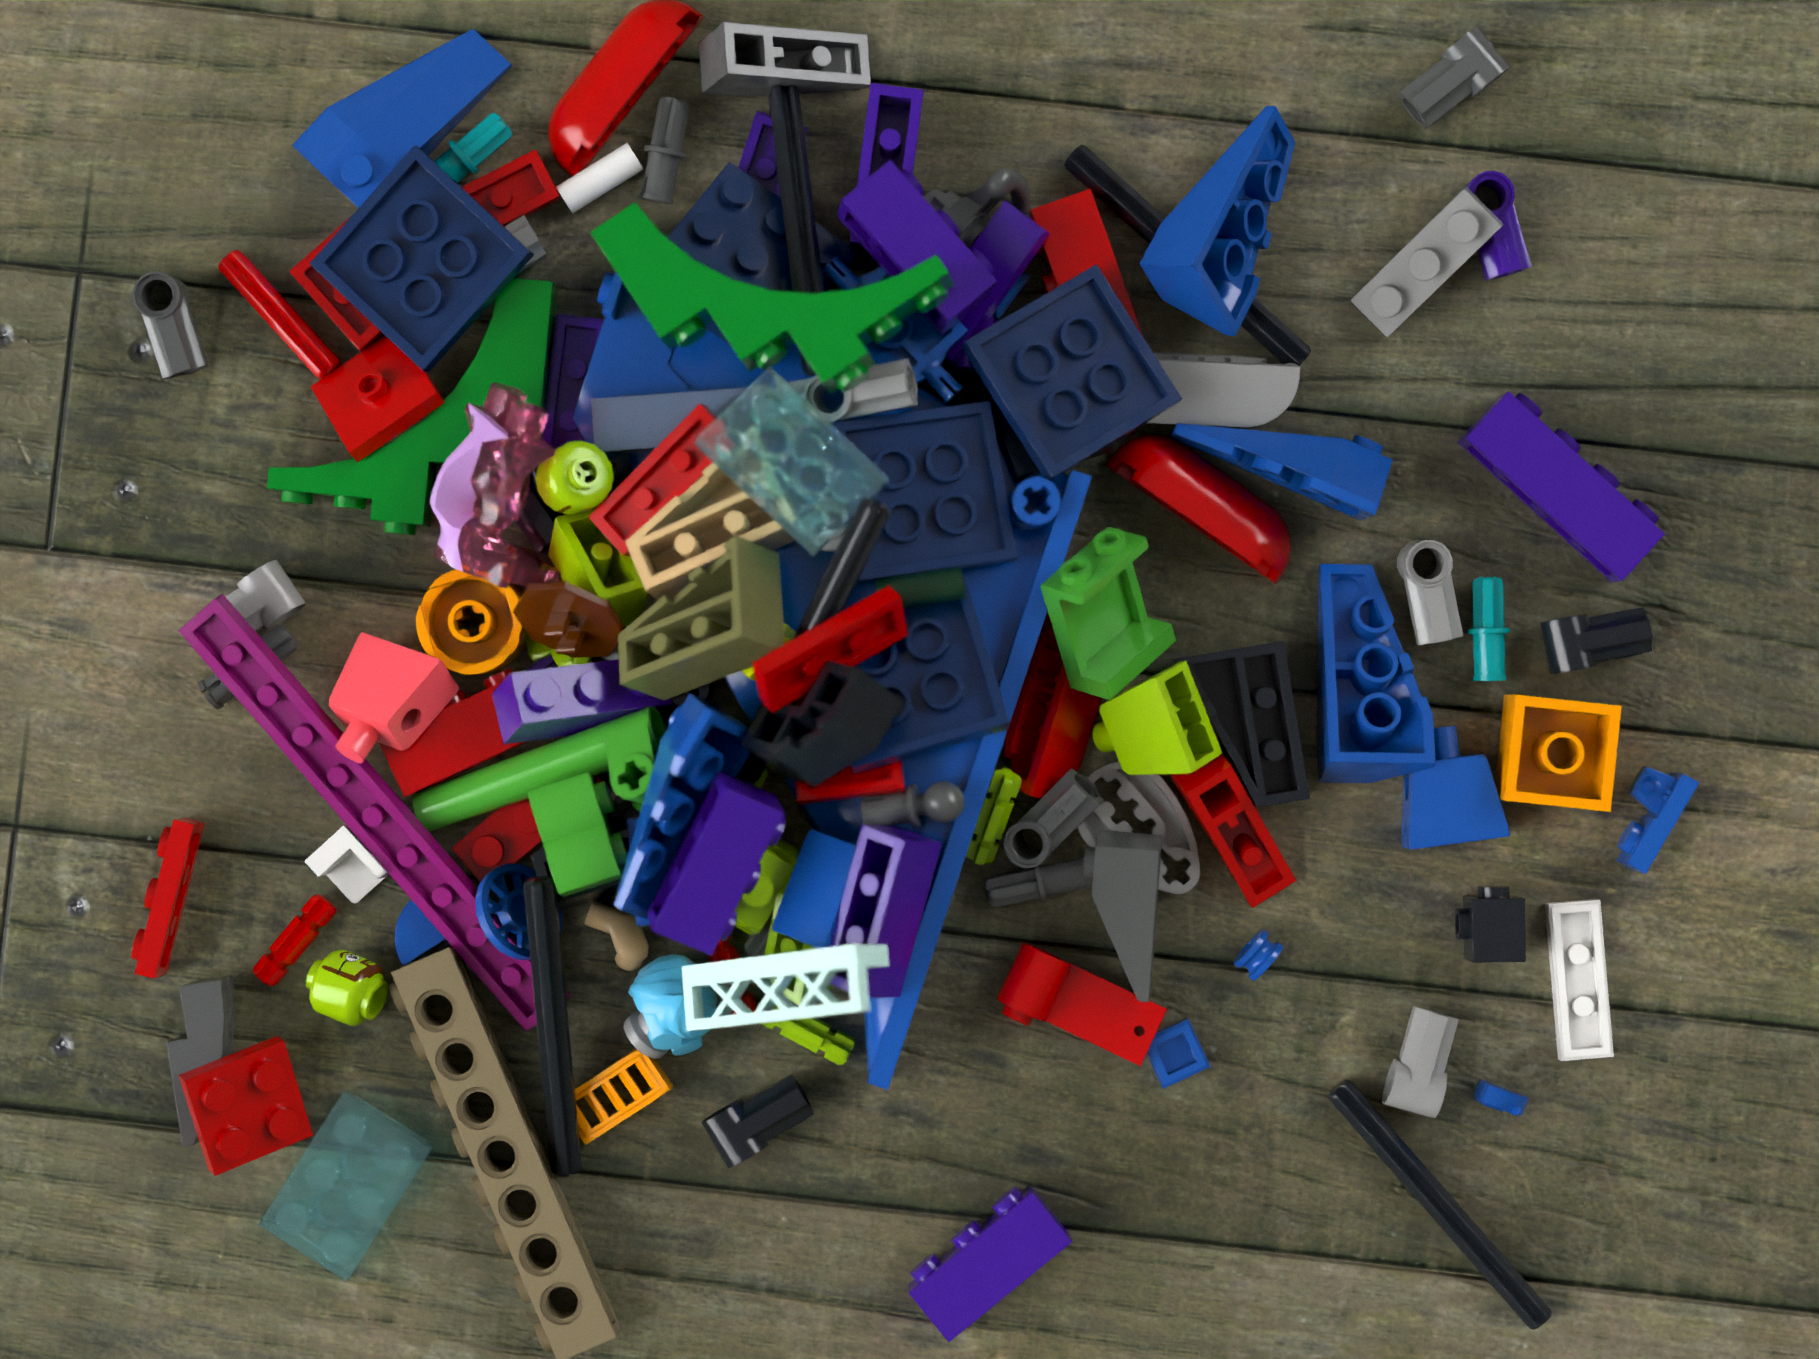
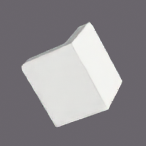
M343 825L304 861L318 877L327 875L352 903L360 902L389 875L347 825Z

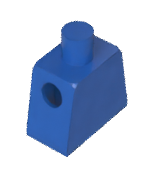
M1456 725L1434 727L1436 764L1432 768L1403 775L1402 847L1411 850L1510 836L1506 817L1485 754L1460 755Z

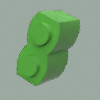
M587 772L528 791L532 812L559 895L566 897L622 878L623 864H626L629 851L622 832L612 834L607 813L615 811L606 781L597 783L594 775Z

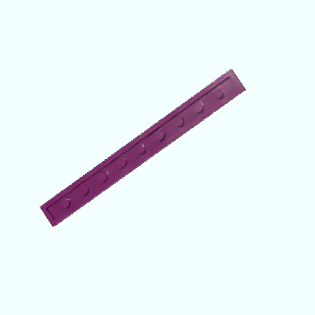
M223 594L212 600L178 630L180 634L526 1032L537 1024L531 960L511 958L498 951L489 939L486 938L476 916L475 897L478 888L366 759L363 763H357L348 759L336 749L335 745L343 732ZM490 914L496 928H500L502 923L498 915ZM509 931L508 941L517 946L516 934ZM566 991V999H567L570 994Z

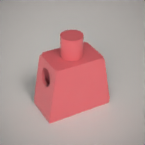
M361 632L329 698V707L346 729L335 745L336 749L342 755L357 763L364 762L376 742L400 751L409 749L456 695L460 687L441 659Z

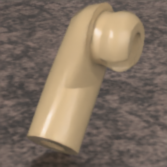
M592 902L584 925L610 934L617 952L614 959L621 969L626 971L639 969L643 960L648 956L649 944L642 927L636 925V917L600 902Z

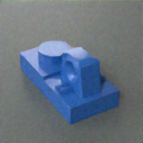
M1642 766L1627 793L1649 811L1646 816L1641 817L1638 823L1632 821L1622 833L1617 847L1622 851L1616 861L1634 872L1646 874L1699 782L1684 773L1671 772L1670 775H1667L1650 767Z

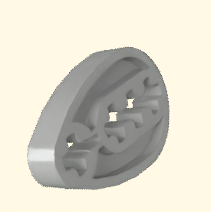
M1119 761L1107 763L1092 771L1087 778L1093 784L1099 778L1106 782H1110L1114 778L1118 780L1120 786L1115 791L1116 795L1124 802L1129 801L1131 798L1136 801L1137 806L1134 807L1132 812L1137 819L1142 822L1148 818L1152 819L1154 825L1151 827L1150 833L1162 835L1161 848L1176 861L1182 860L1185 857L1189 862L1184 869L1188 878L1183 883L1176 879H1172L1167 883L1162 877L1166 874L1167 867L1161 859L1158 890L1173 894H1183L1190 891L1197 884L1200 877L1197 843L1182 806L1165 781L1158 774L1128 775L1122 770ZM1106 800L1077 827L1080 836L1090 847H1095L1099 830L1130 833L1133 831L1132 827L1124 820H1120L1116 824L1112 821L1110 817L1114 814L1115 808Z

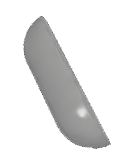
M1153 352L1182 397V400L1147 423H1181L1226 427H1254L1263 425L1277 418L1291 404L1298 389L1301 367L1295 363H1285V365L1267 364V358Z

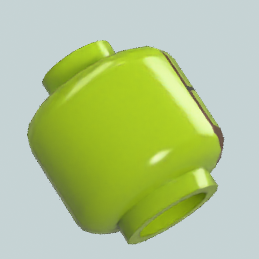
M584 441L567 442L546 454L538 465L536 474L537 490L544 503L554 511L567 515L583 513L602 503L610 493L614 479L612 464L605 452L596 445Z
M344 949L333 951L323 960L315 961L306 977V988L310 989L309 1000L313 1010L348 1026L354 1027L364 1023L367 1019H374L382 1010L388 996L389 986L388 982L384 980L381 966Z

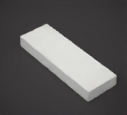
M1600 899L1545 903L1558 1059L1560 1061L1614 1057Z

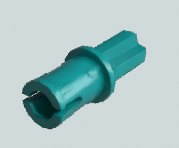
M495 112L490 113L460 140L455 142L451 139L448 142L450 148L438 157L435 162L459 183L470 172L475 175L480 171L477 166L512 137V131Z
M1479 577L1472 581L1473 629H1467L1468 634H1473V681H1506L1505 633H1510V628H1505L1504 582L1502 578Z

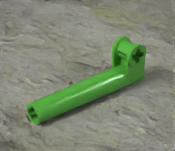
M650 706L418 791L414 793L412 798L414 813L423 826L431 832L529 799L528 791L587 772L594 776L610 772V783L613 791L622 799L631 801L633 807L641 812L659 745L667 731V727L660 712L655 707Z

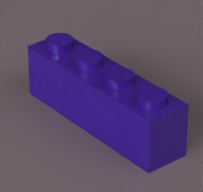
M1509 391L1498 396L1457 443L1611 583L1623 581L1665 535L1655 525L1659 521L1658 516L1643 502L1635 499L1631 503L1616 489L1620 482L1610 471L1600 464H1595L1594 467H1591L1577 453L1581 450V447L1569 434L1559 428L1553 432L1539 419L1542 411L1527 396L1522 393L1514 396Z

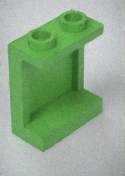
M1107 527L1104 531L1098 533L1075 556L1063 563L1053 575L1040 585L1071 689L1111 700L1176 641L1172 624L1147 617L1133 566V561L1148 549L1147 540L1144 536Z

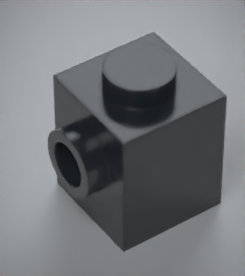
M1478 886V896H1463V908H1456L1455 934L1457 940H1464V959L1473 963L1526 962L1525 898L1510 895V886Z

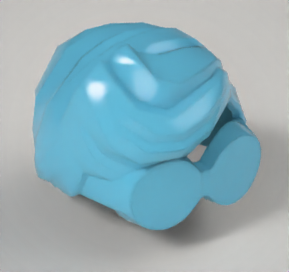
M672 954L659 957L640 969L628 993L630 996H633L638 1011L644 1016L649 1029L648 1038L652 1046L659 1050L671 1049L673 1055L679 1056L702 1047V1036L711 1029L686 1031L682 966L696 964L683 955ZM702 987L704 1018H709L717 1010L716 992L712 987Z

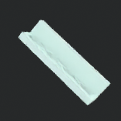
M852 944L682 966L686 1031L870 1011L867 969L889 966L887 944ZM848 971L850 1001L840 1002L827 987L837 972ZM797 977L810 988L799 1007H796L783 994L791 980ZM750 983H756L766 993L755 1012H752L740 999ZM702 987H712L723 998L714 1015L709 1018H704ZM819 999L824 1003L816 1005ZM775 1005H777L780 1008L778 1010H772ZM732 1010H734L737 1013L735 1015H729Z

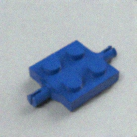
M839 256L834 257L831 260V264L828 262L822 269V272L840 290L857 289L891 278L881 266L876 271L858 278ZM918 309L901 321L903 327L893 337L879 344L872 340L865 345L875 365L909 359L912 370L915 373L916 383L919 384L926 380L946 403L953 398V394L957 395L963 388L941 366L946 354L968 333V330L961 322L941 336Z

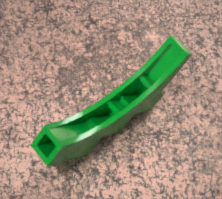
M636 202L590 232L659 338L670 350L677 345L687 347L695 343L707 332L706 325L715 321L741 362L751 372L758 366L761 370H765L777 364L787 355L788 350L786 348L795 342L830 394L838 389L841 392H847L860 385L869 376L867 370L875 365V362L865 348V345L872 340L879 344L890 339L903 327L902 320L918 309L921 313L934 309L948 297L949 294L946 290L954 286L949 272L939 257L935 255L898 276L857 289L815 294L765 289L730 279L692 259L660 233Z
M513 278L496 297L492 319L476 357L454 390L444 399L445 403L432 411L423 421L392 442L381 446L358 463L352 458L314 467H269L267 489L282 492L281 502L313 505L315 495L334 497L333 507L365 510L366 500L372 501L370 520L385 523L384 533L416 536V526L431 527L432 507L430 499L435 484L436 466H443L446 459L472 432L474 419L470 414L468 403L486 413L492 419H494V408H501L502 418L516 420H532L533 412H545L558 287L552 281ZM491 441L482 442L474 471L475 469L485 470L486 464L490 460Z

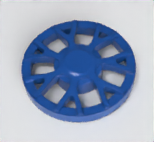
M509 863L493 869L481 880L475 897L476 916L486 938L489 939L498 951L514 959L531 960L529 937L527 934L524 883L527 879L535 878L537 875L535 870L525 865ZM505 874L512 875L514 891L510 893L505 883ZM490 889L499 896L500 901L498 904L488 898ZM558 911L561 935L563 923L562 911ZM490 914L498 915L502 923L500 928H496ZM509 931L516 934L517 946L508 941Z

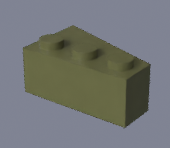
M738 535L733 536L724 544L726 552L708 568L699 565L688 575L690 583L672 598L664 595L618 634L620 685L665 701L752 666V662L784 645L785 635L779 553Z

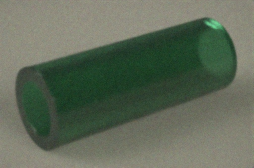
M961 566L875 579L876 592L890 585L901 596L903 608L966 598Z

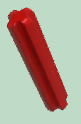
M234 250L221 260L218 265L221 273L316 377L322 379L340 364L338 357L242 252Z

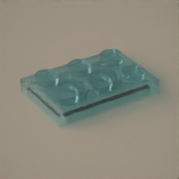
M771 367L697 436L694 442L698 449L813 557L852 519L861 499L864 497L873 498L890 479Z
M345 1090L258 1225L340 1278L348 1281L435 1145L349 1090Z

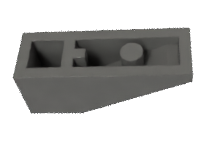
M723 22L698 43L703 94L758 97L769 96L772 93V87L777 85L784 87L794 85L799 90V93L865 89L871 85L868 39L865 34Z
M1099 830L1095 847L1086 846L1083 878L1093 879L1092 898L1138 1002H1149L1153 975L1162 835Z

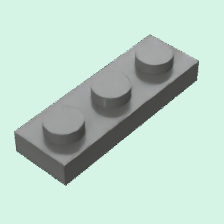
M1465 187L1350 301L1388 337L1496 233L1503 223Z

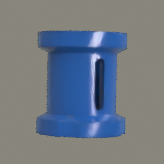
M1028 478L1013 488L1007 495L1012 526L1019 530H1037L1054 519L1060 510L1061 498L1059 490L1054 483L1046 478ZM1035 494L1041 501L1036 507L1038 510L1030 515L1024 510V506L1028 502L1027 498Z

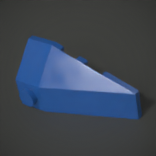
M471 29L327 107L292 146L359 208L415 145L429 156L508 72L512 65L474 29Z
M1266 106L1164 219L1140 262V266L1163 301L1226 336H1236L1256 296L1260 278L1252 274L1259 249H1268L1272 233L1266 229L1270 204L1271 202L1281 200L1295 146V140L1276 106Z
M1177 423L1169 437L1359 521L1375 515L1392 464V459L1381 455L1383 446L1358 435H1354L1351 442L1344 438Z
M1320 564L1318 568L1316 734L1319 782L1374 783L1432 768L1436 764L1433 713L1427 698H1423L1412 673L1414 666L1409 654L1403 651L1393 626L1394 617L1372 565Z
M691 693L685 702L678 706L671 715L669 727L661 739L614 905L620 910L644 919H648L646 912L717 771L736 778L750 755V752L740 745L749 728L715 705Z

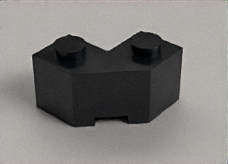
M827 660L801 707L787 704L772 713L763 704L740 745L781 776L817 786L876 750L881 739L889 730L891 721L902 702L862 669Z

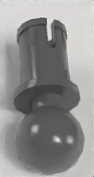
M946 781L931 784L925 794H920L918 786L912 784L908 786L905 792L862 797L863 801H861L862 819L866 825L889 826L912 823L914 827H921L924 815H927L935 822L949 823L956 820L962 814L965 807V798L961 789L954 783Z

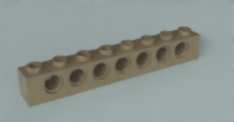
M449 946L392 971L391 974L395 981L389 984L392 999L400 1013L407 1011L415 1028V1031L410 1032L411 1043L420 1061L423 1062L428 1059L436 1077V1079L430 1081L433 1095L442 1110L449 1108L457 1126L451 1129L454 1144L463 1159L469 1156L477 1173V1176L472 1178L475 1193L483 1207L490 1205L498 1222L497 1225L493 1226L496 1242L503 1255L511 1253L519 1271L513 1275L514 1282L522 1301L525 1304L532 1302L540 1321L534 1323V1328L545 1352L553 1350L556 1359H568L617 1338L621 1326L555 1173L551 1171L549 1158L463 958L452 946ZM431 995H443L451 1002L453 1012L449 1021L439 1022L429 1015L427 1002ZM461 1043L469 1047L473 1054V1064L470 1069L459 1070L450 1064L448 1049L451 1044ZM483 1092L491 1097L494 1103V1113L491 1117L479 1118L470 1111L468 1099L471 1093ZM505 1141L512 1146L515 1152V1161L512 1165L500 1166L492 1161L489 1155V1146L492 1142ZM518 1189L530 1192L536 1201L535 1211L530 1214L517 1213L510 1205V1193ZM537 1238L550 1240L556 1247L557 1258L547 1263L536 1260L530 1251L531 1241ZM557 1287L571 1289L577 1296L578 1306L569 1311L558 1309L551 1300V1291Z

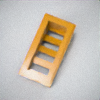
M635 1048L575 1088L576 1101L584 1096L600 1120L598 1124L591 1127L576 1104L579 1136L585 1145L672 1089L673 1084L656 1059L645 1056ZM634 1063L651 1087L644 1093L627 1070ZM616 1075L619 1076L634 1099L628 1104L624 1102L610 1081ZM599 1086L602 1087L617 1110L610 1116L593 1092Z

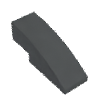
M232 976L193 981L179 986L187 1035L176 1037L166 1042L182 1147L193 1146L199 1142L178 1075L232 1054L235 1022Z

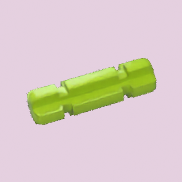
M1003 767L1001 770H994L988 788L990 794H986L973 833L976 835L972 836L966 857L973 860L975 864L984 865L994 861L999 847V842L995 840L1002 839L1014 805V801L1010 798H1016L1022 783L1020 775L1013 773L1009 768Z
M775 1005L772 1010H778L780 1008L777 1005ZM815 1017L760 1023L773 1030L774 1026L780 1028L779 1034L814 1053H817L818 1049L825 1052L823 1057L837 1065H843L848 1060L855 1045L853 1037L840 1030H837L836 1034L829 1031L831 1026Z

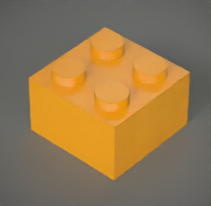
M1516 694L1504 695L1495 775V786L1500 800L1611 812L1622 706Z

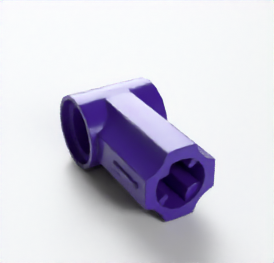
M1484 171L1465 187L1474 195L1478 186H1486L1493 189L1498 196V206L1496 210L1491 212L1503 223L1502 227L1477 250L1485 281L1529 269L1532 265L1513 204L1515 191L1512 182L1503 173L1497 171Z

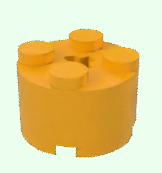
M463 568V572L456 569L443 574L428 588L416 614V630L423 649L427 655L441 659L448 670L456 673L484 675L503 669L516 659L526 645L528 634L513 613L522 594L509 580L486 570ZM471 608L475 613L482 614L485 617V623L479 625L478 635L474 631L464 630L462 627V622L469 619V610Z

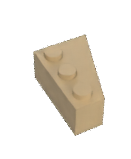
M753 426L740 437L741 441L717 463L713 461L702 471L704 475L679 498L675 496L625 542L645 590L657 601L664 595L672 597L690 583L688 575L699 565L708 568L726 552L724 544L735 535L771 550L778 549L805 536L766 443Z

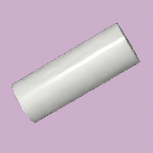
M625 143L559 184L556 188L573 214L644 169L628 143Z

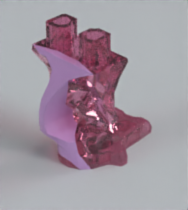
M492 382L483 406L468 403L464 408L470 434L446 459L434 484L430 504L441 526V533L434 550V555L450 567L486 579L498 587L508 588L509 583L528 586V584L562 582L561 573L555 567L541 560L532 549L509 544L501 537L506 527L514 520L518 521V514L525 505L528 496L530 473L539 464L555 455V449L541 438L549 414L541 407L525 402L527 395L520 389Z

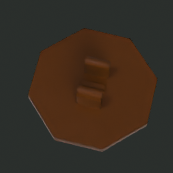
M568 582L528 584L513 610L514 615L532 640L556 650L557 654H565L571 658L610 656L618 644V634L625 629L622 621L607 600Z

